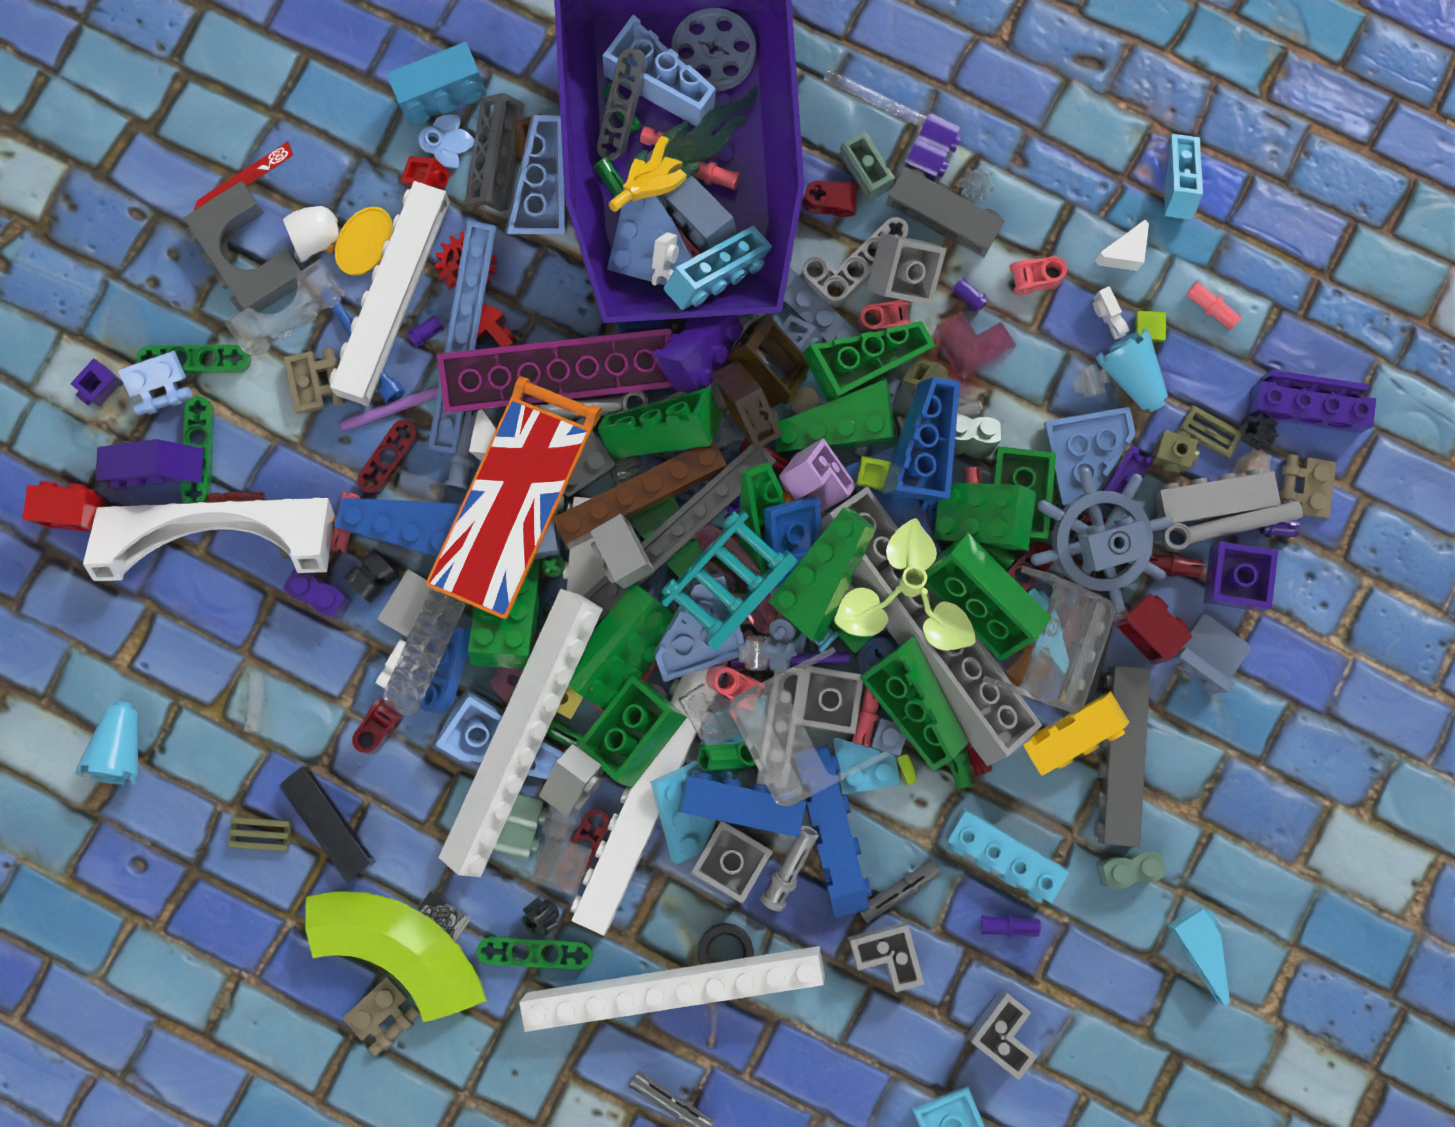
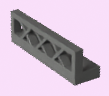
M504 92L481 98L464 204L470 208L487 205L498 211L508 210L517 153L515 149L516 134L512 120L522 118L524 103ZM494 105V110L489 116L490 106ZM490 131L489 139L485 143V137ZM486 158V160H485V165H484V167L480 170V168H481V163H482L483 160ZM481 185L480 197H476L477 190Z

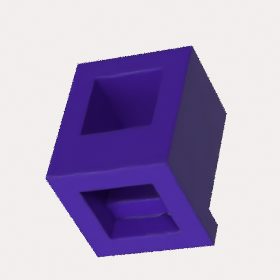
M93 358L70 384L78 390L75 395L86 405L90 406L94 403L100 407L116 388L124 383L104 364Z

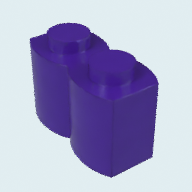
M930 113L904 167L920 170L927 179L935 182L937 176L943 178L950 164L946 158L950 151L956 152L962 137L958 136L961 127Z
M293 569L283 586L286 593L292 598L310 604L319 613L336 619H342L352 602L350 597L342 590L325 584L321 579L310 573H297L296 569Z

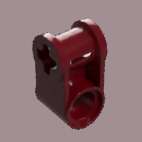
M813 181L806 187L803 206L805 210L812 214H826L838 217L855 216L857 211L858 185L852 182ZM813 194H818L820 201H816Z
M382 697L378 698L352 736L354 748L364 754L379 752L390 735L398 728L405 713L395 711L384 703L385 700ZM381 713L385 714V715L388 716L390 719L388 720L387 718H385L384 716H382ZM367 733H372L375 742L370 748L365 749L361 743L362 737Z

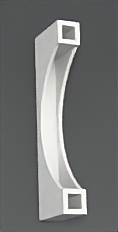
M328 498L97 507L83 565L93 581L123 580L124 573L160 546L189 534L225 529L249 532L273 542L291 557L297 573L327 572L334 525L332 521L335 514Z

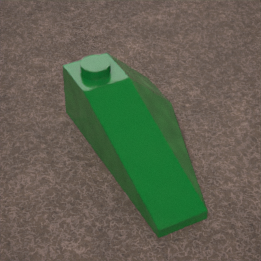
M768 462L742 471L740 511L741 509L744 510L749 516L743 523L765 543L764 509L786 503L782 496L783 490ZM738 535L737 551L739 561L755 575L759 574L762 576L768 570L767 560Z

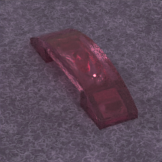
M709 524L695 532L693 536L704 551L721 533V530ZM730 537L722 545L751 572L762 576L751 557L734 539ZM727 566V568L729 569V571L731 572V574L733 575V577L735 578L743 592L746 594L749 591V589L747 588L748 584L744 582L736 573H734ZM770 593L748 616L759 633L769 629L770 624L776 618L775 608L768 602L771 599Z

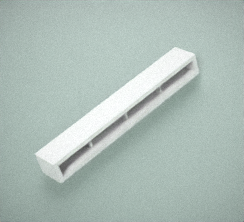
M416 181L413 182L410 190H406L403 197L404 207L401 214H397L393 221V234L390 240L387 239L383 245V258L380 265H376L373 270V283L370 290H366L361 300L362 309L359 317L356 316L352 321L350 339L341 348L339 366L334 368L330 375V388L336 396L369 406L449 207L450 201L446 191Z

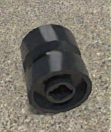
M373 548L362 558V565H355L344 578L367 602L372 603L382 593L381 587L383 585L389 586L400 574Z

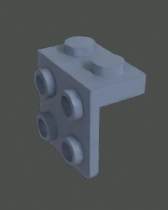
M1203 615L1190 631L1193 637L1171 660L1178 664L1177 668L1180 671L1202 682L1201 685L1213 694L1228 693L1235 684L1231 677L1246 658L1251 647L1210 615Z

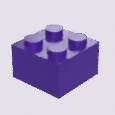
M1218 542L1210 546L1203 603L1259 612L1272 609L1278 550Z

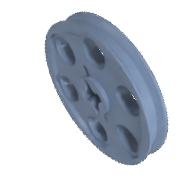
M707 8L690 14L679 24L672 39V50L677 54L682 48L693 50L694 54L691 58L683 59L679 55L678 58L686 66L690 65L696 71L701 68L709 70L711 76L706 80L716 88L715 92L725 91L740 84L749 75L755 62L756 42L750 26L739 15L726 9ZM726 20L732 24V28L729 31H720L717 28V24L720 21ZM693 24H701L705 30L702 34L694 35L689 31V28ZM738 41H745L749 44V49L745 52H738L734 49V44ZM718 46V51H715L714 54L709 53V49ZM728 65H734L738 68L739 72L737 75L730 77L724 74L723 69Z

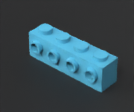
M753 225L676 267L663 289L681 310L691 305L697 307L710 294L713 293L716 296L728 284L733 283L735 285L739 283L747 273L755 274L764 266L765 262L763 259L772 245Z
M964 807L946 836L947 841L951 843L949 848L963 857L968 853L976 858L974 862L976 865L988 872L992 868L1002 874L1001 880L1015 888L1018 884L1028 889L1026 894L1039 903H1042L1045 899L1052 904L1070 873L1065 867Z

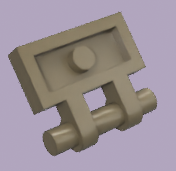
M333 348L323 349L324 360L316 361L315 354L312 351L284 357L294 409L297 414L326 408L324 397L332 396L334 406L345 404L344 398L336 396L330 388V384L321 386L320 372L326 371L329 381L333 369L339 366V359L335 358Z
M1288 454L1286 465L1282 466L1281 473L1284 476L1283 488L1279 491L1281 505L1287 504L1288 500L1299 501L1304 517L1322 520L1329 519L1336 462L1306 458L1304 459L1303 468H1300L1298 466L1299 456ZM1296 478L1302 479L1300 493L1294 491Z
M387 976L342 1019L361 1041L372 1033L376 1041L368 1049L374 1056H377L382 1050H388L394 1044L393 1040L404 1030L408 1031L414 1025L413 1021L421 1014L414 1005L406 1012L401 1008L400 1005L409 997L390 976ZM392 1014L396 1022L385 1031L380 1024Z

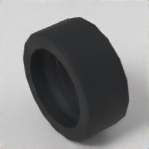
M721 923L713 925L704 932L699 941L697 956L700 965L711 963L708 956L709 946L716 937L724 934L732 935L739 940L743 947V958L754 957L751 938L744 929L735 924Z

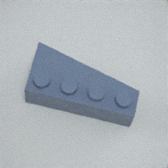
M666 149L665 154H664V158H665V157H669V158H672V159L677 160V159ZM653 150L641 159L645 164L650 160ZM682 165L679 169L687 174L686 180L676 189L659 196L670 217H672L674 222L699 251L703 253L737 235L734 217Z

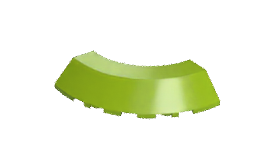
M338 891L306 897L305 930L313 959L334 955L351 956L370 961L384 968L408 990L420 1011L423 1023L458 1013L487 1001L477 972L461 950V946L455 943L449 934L443 930L444 928L438 925L432 918L411 908L410 905L367 892Z

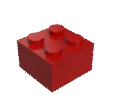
M39 481V485L27 484L22 519L45 528L91 532L97 507H107L108 500L98 496V491L87 489V486L69 484L68 488L58 486V483Z

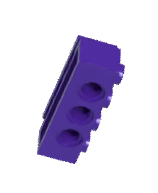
M1270 370L1260 378L1258 384L1251 388L1247 416L1258 418L1261 412L1269 416V419L1271 418L1276 421L1362 433L1374 426L1377 398L1361 396V394L1369 390V384Z

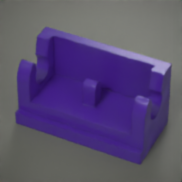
M1135 446L1130 447L1125 451L1101 491H1112L1122 494L1133 474L1141 475L1143 480L1151 467L1153 459L1140 456V449ZM1104 503L1105 505L1109 506L1110 508H1112V509L1114 508V505L1108 504V503Z

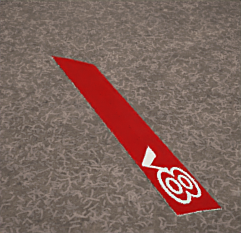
M289 141L199 198L194 210L240 181L245 186L249 185L294 156Z

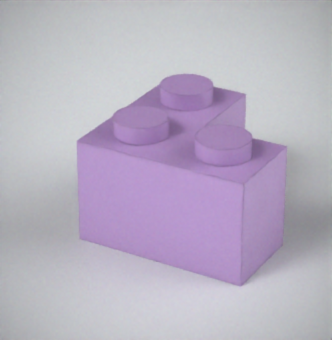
M824 438L798 452L779 476L783 488L791 493L795 500L805 495L820 498V512L849 497L856 486Z

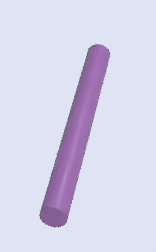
M439 385L339 421L340 427L345 432L437 398Z

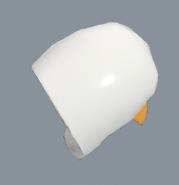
M323 206L303 208L283 218L295 247L294 257L298 264L308 260L311 255L323 250L329 254L333 253L335 241L339 235L338 219L328 208Z

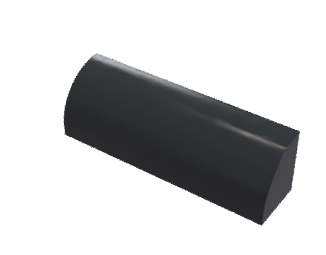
M310 767L299 768L280 784L279 788L346 883L376 862Z

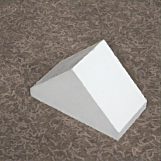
M1146 220L1142 221L1100 252L1095 259L1096 264L1138 271L1145 261L1149 223Z
M483 409L477 412L469 452L479 460L483 459L498 427Z

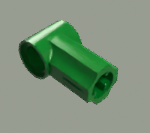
M744 740L736 744L704 745L699 748L697 762L698 767L704 773L729 771L738 774L756 765L760 760L761 753L757 744L751 740Z

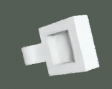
M666 232L655 240L652 268L655 269L652 276V284L655 286L661 282V276L665 277L668 282L674 272L671 269V265L676 262L679 255V246L676 245L678 235Z

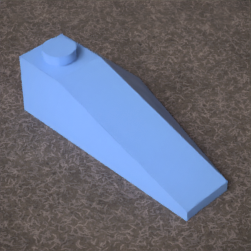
M467 687L451 710L435 745L462 761L482 763L505 711ZM543 739L527 775L548 779L554 765L564 752Z

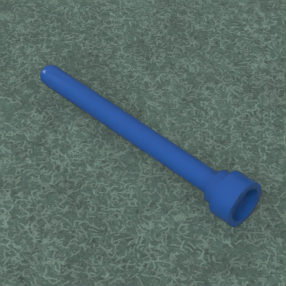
M324 287L321 291L322 296L350 337L352 334V319L330 287ZM383 368L379 378V388L381 390L380 395L385 403L388 404L400 399L406 391L401 383L395 381L394 378H390Z

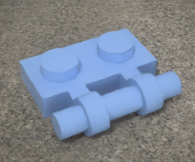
M175 351L118 370L129 397L139 394L142 396L143 402L134 405L135 413L138 416L145 413L151 415L159 412L160 408L168 405L174 407L182 404L183 400L192 398V392L189 387L179 389L176 381L182 380L186 376ZM164 386L167 394L155 397L153 389Z

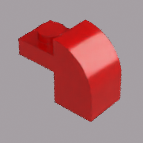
M489 305L482 306L476 346L489 335L499 347L515 346L512 341L516 338L505 325L500 328L507 320L503 313L495 307Z

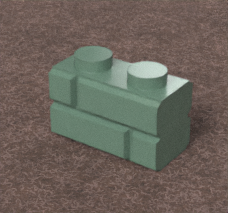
M866 131L841 144L839 156L868 202L892 189L895 177L890 169L886 168L885 161Z

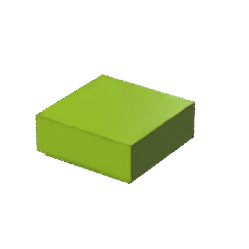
M1137 311L1135 313V332H1138L1139 336H1141L1142 330L1146 328L1150 333L1152 342H1164L1166 340V312Z
M862 456L856 486L864 488L868 486L869 489L882 491L891 462Z
M907 754L897 756L896 763L904 784L910 785L918 782L910 756Z

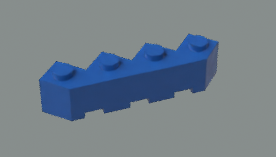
M828 744L795 752L793 754L804 799L807 801L806 809L810 824L819 835L815 843L834 918L868 910L867 897L872 896L868 878L863 879L857 858V855L862 853L858 838H852L847 814L851 813L847 796L842 797L836 773L841 772L837 755L831 756Z

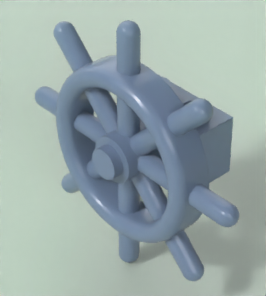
M1083 467L1079 471L1083 495L1072 500L1063 510L1045 500L1038 503L1039 511L1053 518L1056 522L1052 533V549L1032 555L1030 561L1034 566L1056 561L1064 575L1072 581L1062 600V605L1065 608L1073 606L1084 587L1096 591H1109L1113 611L1116 614H1122L1125 611V606L1120 588L1133 582L1142 572L1158 581L1165 579V571L1149 562L1153 548L1152 532L1171 527L1173 519L1165 516L1149 521L1144 510L1132 500L1142 482L1141 475L1133 474L1122 494L1112 491H1096L1091 470L1088 467ZM1100 503L1114 505L1105 524L1099 506ZM1087 508L1092 523L1090 527L1076 519ZM1070 529L1080 534L1077 535L1079 542L1068 544ZM1082 553L1084 562L1079 569L1071 556ZM1128 563L1123 570L1116 574L1115 566ZM1092 571H1104L1105 578L1090 577Z

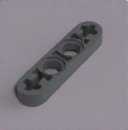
M626 49L618 57L597 144V151L602 159L609 158L610 161H615L622 158L626 151L647 66L646 56L638 49ZM634 56V60L638 62V65L631 68V65L627 63V58ZM630 72V76H635V80L623 78L622 76ZM622 83H628L632 89V94L627 100H624L619 95V87ZM616 111H620L625 117V123L621 128L615 127L612 122V116ZM609 131L621 133V137H614V134L609 135ZM613 141V146L617 147V151L610 154L606 144Z

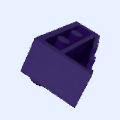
M737 315L690 318L685 323L686 328L679 335L673 334L669 338V344L663 350L657 349L652 353L675 390L690 393L708 388L713 381L712 373L718 371L722 363L725 362L730 350L740 338L744 329Z
M160 439L97 447L96 481L108 483V488L126 489V485L145 487L146 484L202 483L203 448Z

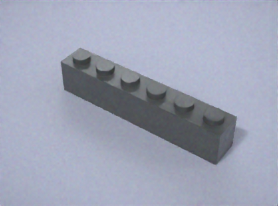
M1113 666L1109 667L1108 672L1104 674V690H1107V693L1112 692L1129 723L1123 729L1125 734L1111 742L1107 738L1100 742V748H1104L1103 760H1100L1098 763V777L1102 778L1101 790L1098 789L1096 794V806L1100 807L1099 819L1095 820L1094 835L1098 837V843L1140 847L1150 669Z

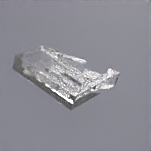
M703 683L678 698L680 705L703 745L721 744L756 721L754 715L746 712Z

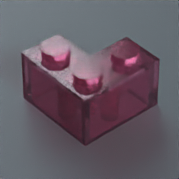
M962 311L937 325L933 333L962 382L1010 355L1017 346L1002 321L976 335Z

